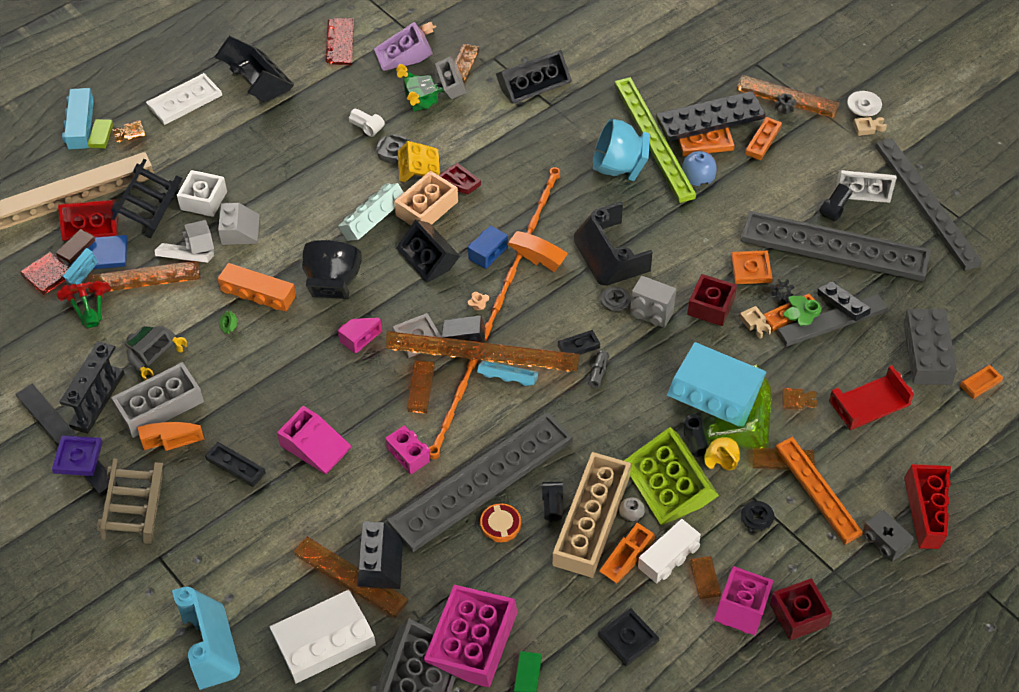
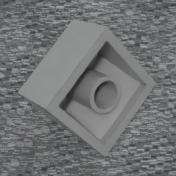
M221 203L218 229L221 244H258L260 214L240 203Z

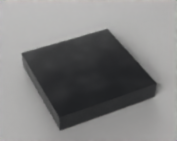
M632 608L598 632L599 638L625 666H628L653 647L660 639Z

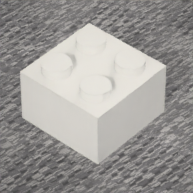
M191 170L177 194L180 210L214 217L227 193L224 177Z

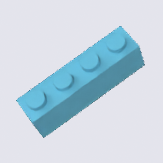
M91 88L70 89L69 96H67L68 108L65 109L67 119L64 120L65 132L62 133L63 142L67 144L68 150L89 148L88 140L91 134L94 105Z

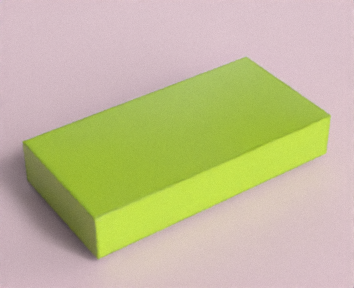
M95 119L88 140L89 148L106 149L113 127L112 120Z

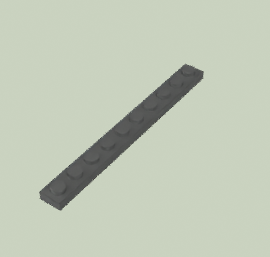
M893 138L877 142L876 149L962 269L966 271L981 266L982 260Z

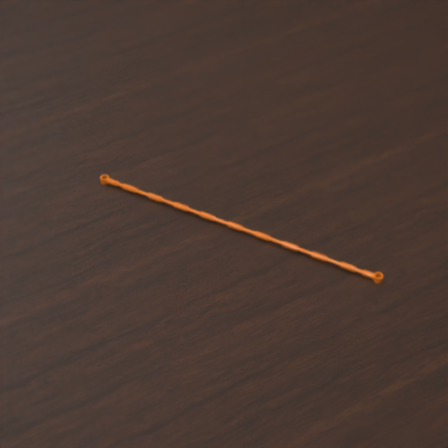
M557 167L550 169L547 187L543 191L535 215L532 216L527 227L528 234L534 232L542 207L545 206L550 195V189L555 181L560 178V169ZM518 252L504 280L502 291L494 303L489 321L485 324V341H487L493 327L492 323L495 316L499 313L503 304L507 288L511 285L515 276L517 265L523 257ZM483 345L477 346L476 351L473 352L466 374L463 380L460 381L452 406L447 411L441 425V431L433 445L429 447L430 459L435 460L440 457V447L445 438L444 434L450 427L455 415L454 411L459 400L462 399L468 385L467 381L472 370L475 369Z

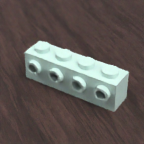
M398 183L383 185L380 191L370 196L367 202L357 207L354 213L344 218V221L338 227L347 241L359 240L395 209L394 201L404 193Z

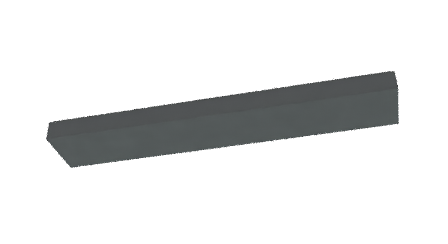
M877 294L860 300L869 306L871 310L869 315L858 321H854L836 308L815 317L809 325L800 326L796 322L779 328L777 333L787 347L887 312L888 307Z

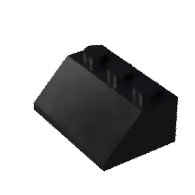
M420 220L413 222L396 247L426 282H430L450 271L460 257L430 223Z
M363 521L357 585L359 587L400 589L403 540L398 533L383 522Z

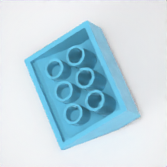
M694 342L674 376L667 396L734 425L744 427L766 371Z

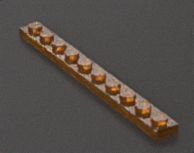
M387 331L386 349L395 351L403 350L413 353H428L453 358L461 357L470 360H486L489 362L519 364L528 367L536 366L565 371H577L580 354L391 331Z

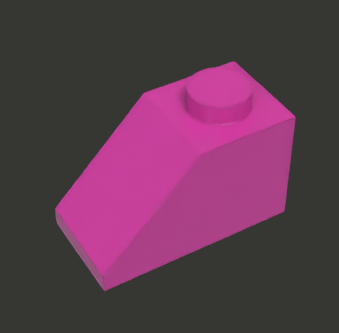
M351 319L338 330L340 343L356 354L382 332L381 319Z

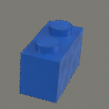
M490 225L481 232L475 241L469 244V260L487 269L508 248V235Z

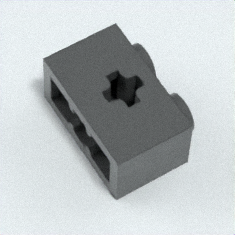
M884 509L868 520L863 529L865 539L873 543L880 553L891 562L908 551L914 539Z

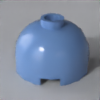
M695 151L684 159L682 170L691 185L700 186V183L708 182L710 184L715 179L717 166L716 161L709 153Z

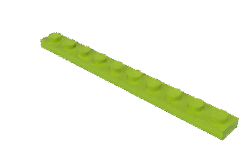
M631 77L615 81V88L641 135L643 132L650 133L649 150L678 202L682 203L696 199L694 189Z

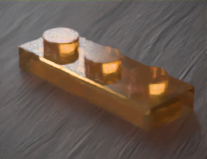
M415 360L407 407L408 412H428L435 368L434 362Z

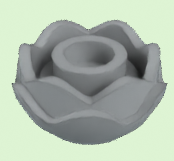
M635 497L624 499L619 505L620 516L627 521L639 520L644 515L643 503Z

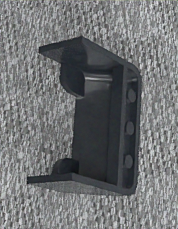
M228 36L214 56L216 59L227 63L233 73L244 75L252 84L248 93L255 96L261 102H268L290 91L294 86V83L264 52L233 36Z
M622 201L594 210L574 233V243L596 281L603 286L651 272L652 250L634 255L627 247L614 249L603 231L605 228L622 223Z

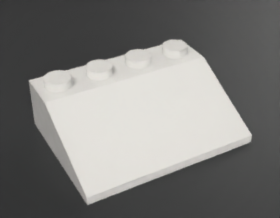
M349 590L270 626L295 683L301 682L376 646L374 635Z

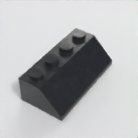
M562 50L495 73L501 90L512 104L572 82Z

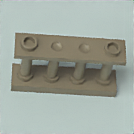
M113 458L112 466H108L107 478H110L103 517L98 519L97 531H101L102 540L106 539L107 530L138 532L140 535H143V543L152 544L163 478V463L155 462L154 470H150V472L118 469V459ZM117 477L149 480L151 487L141 489L115 486ZM113 495L146 497L148 505L143 507L112 504ZM110 512L143 515V517H146L145 523L109 522Z

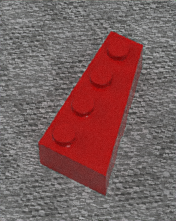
M911 464L904 477L919 548L940 549L948 536L949 513L947 512L950 499L948 494L951 466Z

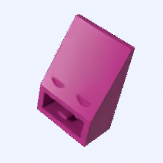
M302 406L277 432L281 447L325 475L352 448L327 422L305 406Z

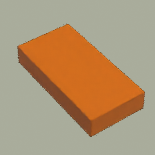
M989 364L962 381L960 387L972 399H975L1002 382L1003 377Z

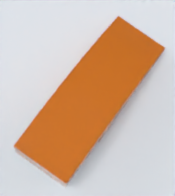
M516 231L507 244L536 266L540 262L554 273L568 255L567 252L544 239Z
M161 422L137 427L144 451L164 445L165 451L205 440L201 426L191 423Z
M637 522L628 536L622 538L599 572L617 584L639 561V557L649 549L656 539L655 534Z

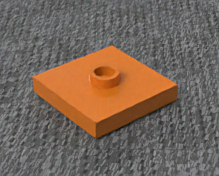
M768 251L731 252L735 284L772 283L773 278Z

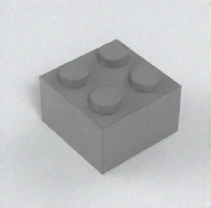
M641 275L632 290L630 315L665 328L674 313L676 288Z

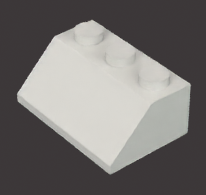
M839 170L836 187L841 183L853 190L849 199L890 203L896 175Z

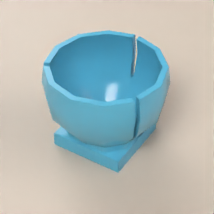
M609 119L599 136L595 148L606 152V154L595 150L593 170L611 176L628 172V179L635 181L649 157L650 133L643 132L639 137L631 125L621 120Z

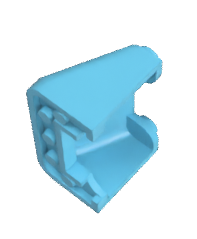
M191 587L172 590L183 624L190 622L195 626L196 630H201L203 642L193 645L188 651L190 666L199 690L236 678L240 673V665L223 604Z

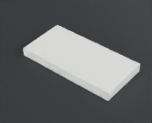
M203 73L147 101L146 104L154 115L166 125L222 96V92Z

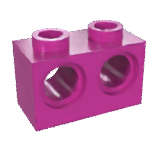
M405 425L385 438L387 450L410 475L430 462L428 446L425 443H421L413 430L409 431Z

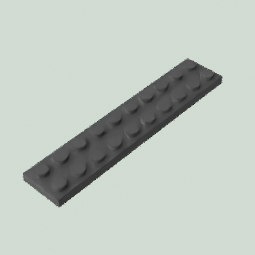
M749 211L741 242L924 281L931 251V249Z
M547 412L390 518L388 525L399 534L408 548L415 552L573 442V437Z

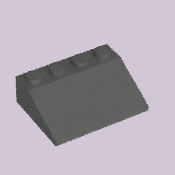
M407 619L398 626L376 692H451L456 676L424 661L435 631L411 619Z

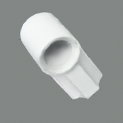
M353 109L349 116V122L362 128L370 137H373L385 126L384 120L377 114L370 116L358 109Z

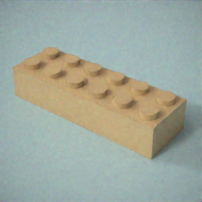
M591 453L555 546L553 566L593 578L630 478L631 463L598 453Z

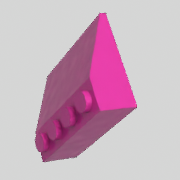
M454 585L424 661L469 683L490 688L518 613L515 599Z

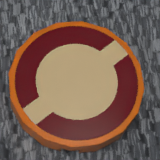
M504 503L494 504L482 513L480 518L481 531L485 537H489L495 542L510 541L517 536L521 529V516L511 505Z

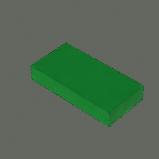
M520 651L514 692H537L542 654Z

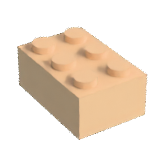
M430 171L394 201L396 216L409 225H412L415 220L428 222L432 225L458 203V191L456 186Z

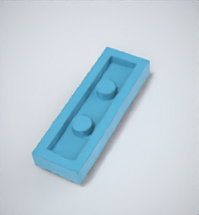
M482 360L477 370V373L483 374L484 377H499L506 382L517 381L524 386L534 385L539 373Z

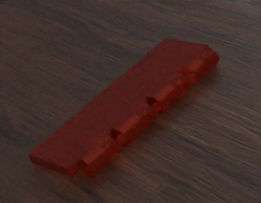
M354 18L328 19L327 63L352 65Z

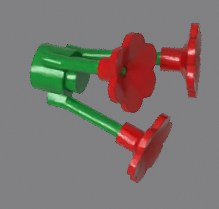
M101 281L77 285L71 284L70 286H63L56 295L60 301L67 299L68 302H71L82 325H85L86 328H93L98 326L100 321L103 320L101 315V298L105 292L111 291L109 283ZM87 288L89 292L95 293L97 312L94 309H89L86 298ZM79 293L80 298L83 300L85 307L83 314L75 302L74 295Z

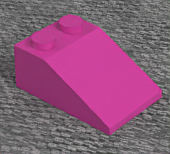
M733 566L714 621L739 629L744 633L756 635L774 580Z

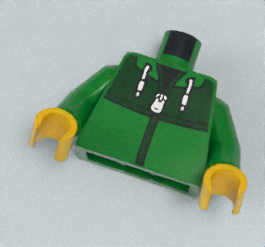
M399 64L397 66V76L399 78L404 76V91L413 112L423 108L429 109L438 102L437 93L445 92L442 82L434 84L431 76L414 75L407 71L405 65Z

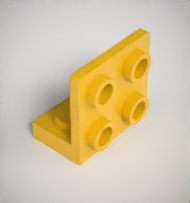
M407 141L398 150L399 181L406 182L414 174L424 177L430 171L440 175L438 149Z

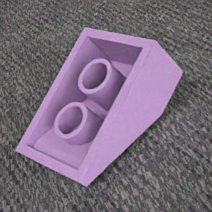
M415 22L374 48L383 71L397 68L399 64L407 66L420 63L433 54L425 34Z

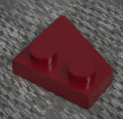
M455 163L438 175L456 186L457 191L469 195L481 186V180L458 163Z

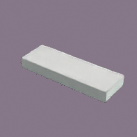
M161 243L155 249V256L208 263L214 257V250L192 254L191 248L187 249L186 246Z

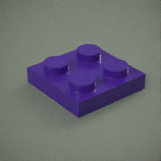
M61 436L52 466L53 473L94 476L103 444L102 439Z

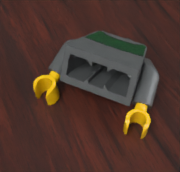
M143 326L135 334L128 335L125 343L128 348L126 351L127 357L133 367L138 372L141 371L143 381L147 380L146 375L154 376L153 371L150 368H145V366H149L173 343H175L177 352H183L181 345L187 347L186 339L183 337L176 338V335L164 326Z

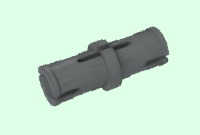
M600 350L597 352L595 363L591 366L592 373L588 385L592 388L600 387L602 377L606 373V364L609 358V353Z

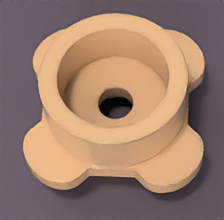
M432 22L421 25L420 29L427 35L434 32L433 28L436 25L433 26Z
M473 292L468 305L474 310H483L486 307V302L489 301V296Z

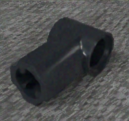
M839 183L831 197L823 202L819 212L836 222L841 217L844 210L843 207L852 195L853 190Z
M690 414L685 419L683 432L687 437L692 455L696 457L704 456L708 443L702 427L703 420L697 414Z
M542 482L544 519L549 522H557L562 519L563 482Z

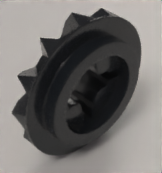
M751 501L742 508L741 520L745 523V527L749 526L752 528V531L758 529L762 532L765 528H770L774 522V511L768 504L762 501ZM754 514H760L761 520L759 518L753 520Z

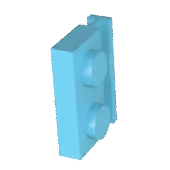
M88 248L82 252L63 275L69 286L71 284H81L97 265L96 257Z

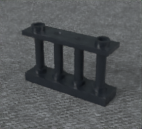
M143 159L141 164H136L132 172L135 175L120 202L114 203L111 209L114 212L111 219L115 221L118 213L144 225V228L147 229L144 236L151 239L183 178L176 175L173 181H168L144 169L147 160ZM142 175L166 187L165 189L168 191L166 194H161L138 182L137 179ZM134 187L158 199V202L161 203L160 206H153L131 195L132 188ZM127 200L151 212V215L154 217L153 219H146L122 206Z
M100 341L96 342L59 401L60 404L74 408L75 415L69 423L70 428L86 434L90 432L125 374L123 369L111 366L109 358L116 349L114 345Z

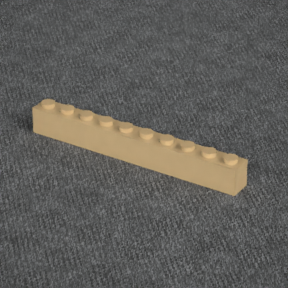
M146 152L0 200V230L58 211L59 204L84 202L128 187L135 175L132 172L136 164H141L143 159L147 160L144 169L154 173ZM142 175L137 179L138 182L149 180Z

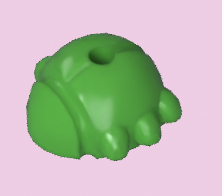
M226 311L221 316L219 325L223 333L228 334L237 327V317L232 311Z

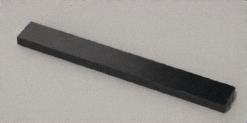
M33 383L16 393L20 402L58 446L61 436H77ZM98 460L94 476L84 477L96 492L103 496L108 491L110 478H107V470Z

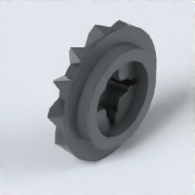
M610 287L602 293L601 304L605 306V309H611L612 312L614 310L621 312L622 309H627L628 305L631 304V295L622 287ZM613 296H615V298L619 300L618 303L615 302V300H613Z

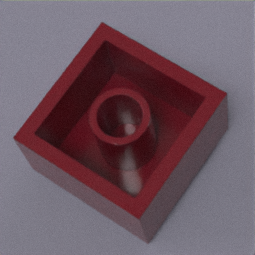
M701 274L689 299L687 315L723 326L734 303L737 285Z
M812 578L780 589L772 594L770 606L790 641L829 626L832 613Z

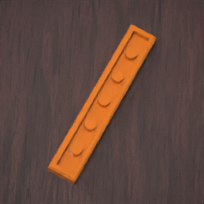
M793 436L775 446L776 451L844 545L862 536L863 531Z

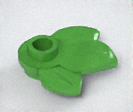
M790 296L788 299L792 307L787 309L783 315L789 320H798L800 326H806L811 324L813 319L820 315L821 306L817 301L807 300L803 296Z

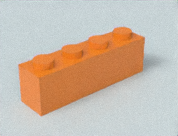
M230 263L226 265L218 277L220 291L254 301L260 305L272 307L275 310L287 312L296 297L294 284Z

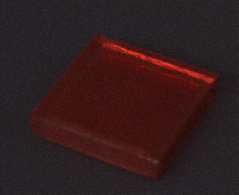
M48 252L20 272L29 283L45 295L65 281L63 275L69 267L52 252Z

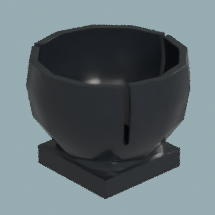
M314 240L306 243L302 253V269L307 276L306 287L311 296L349 299L350 292L347 286L357 277L362 261L361 251L355 246L338 241Z

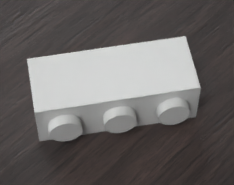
M681 519L639 557L638 568L656 584L661 579L665 580L676 565L679 567L683 564L688 554H693L700 546L701 534Z

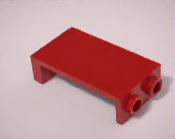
M891 365L888 367L886 376L846 393H842L839 387L833 389L829 402L851 431L910 406L914 393L912 388L902 379L901 374Z

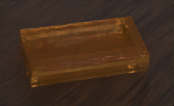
M711 556L690 559L699 600L720 597L721 591Z

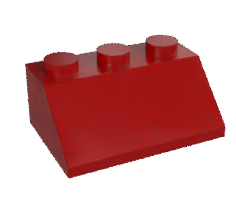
M117 200L59 204L62 241L71 239L80 229L93 235L95 238L117 236L118 215L115 221L111 219L114 213L111 209Z

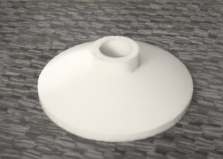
M858 91L849 96L847 105L857 115L873 116L880 112L882 101L872 92Z

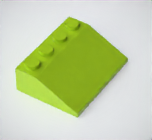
M671 427L624 460L631 463L630 476L661 525H665L703 508L719 496L680 435Z

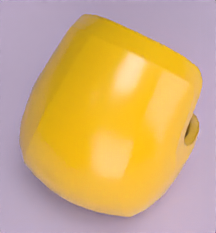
M727 437L717 438L708 446L704 461L709 469H713L715 464L718 463L723 469L731 471L738 465L740 451L738 444L733 439Z

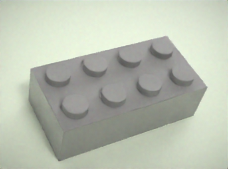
M183 362L111 397L116 412L133 438L139 435L137 427L166 422L204 402L200 387Z

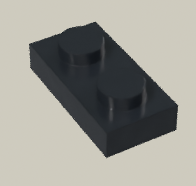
M590 330L558 341V348L566 360L599 349L600 342L594 331Z

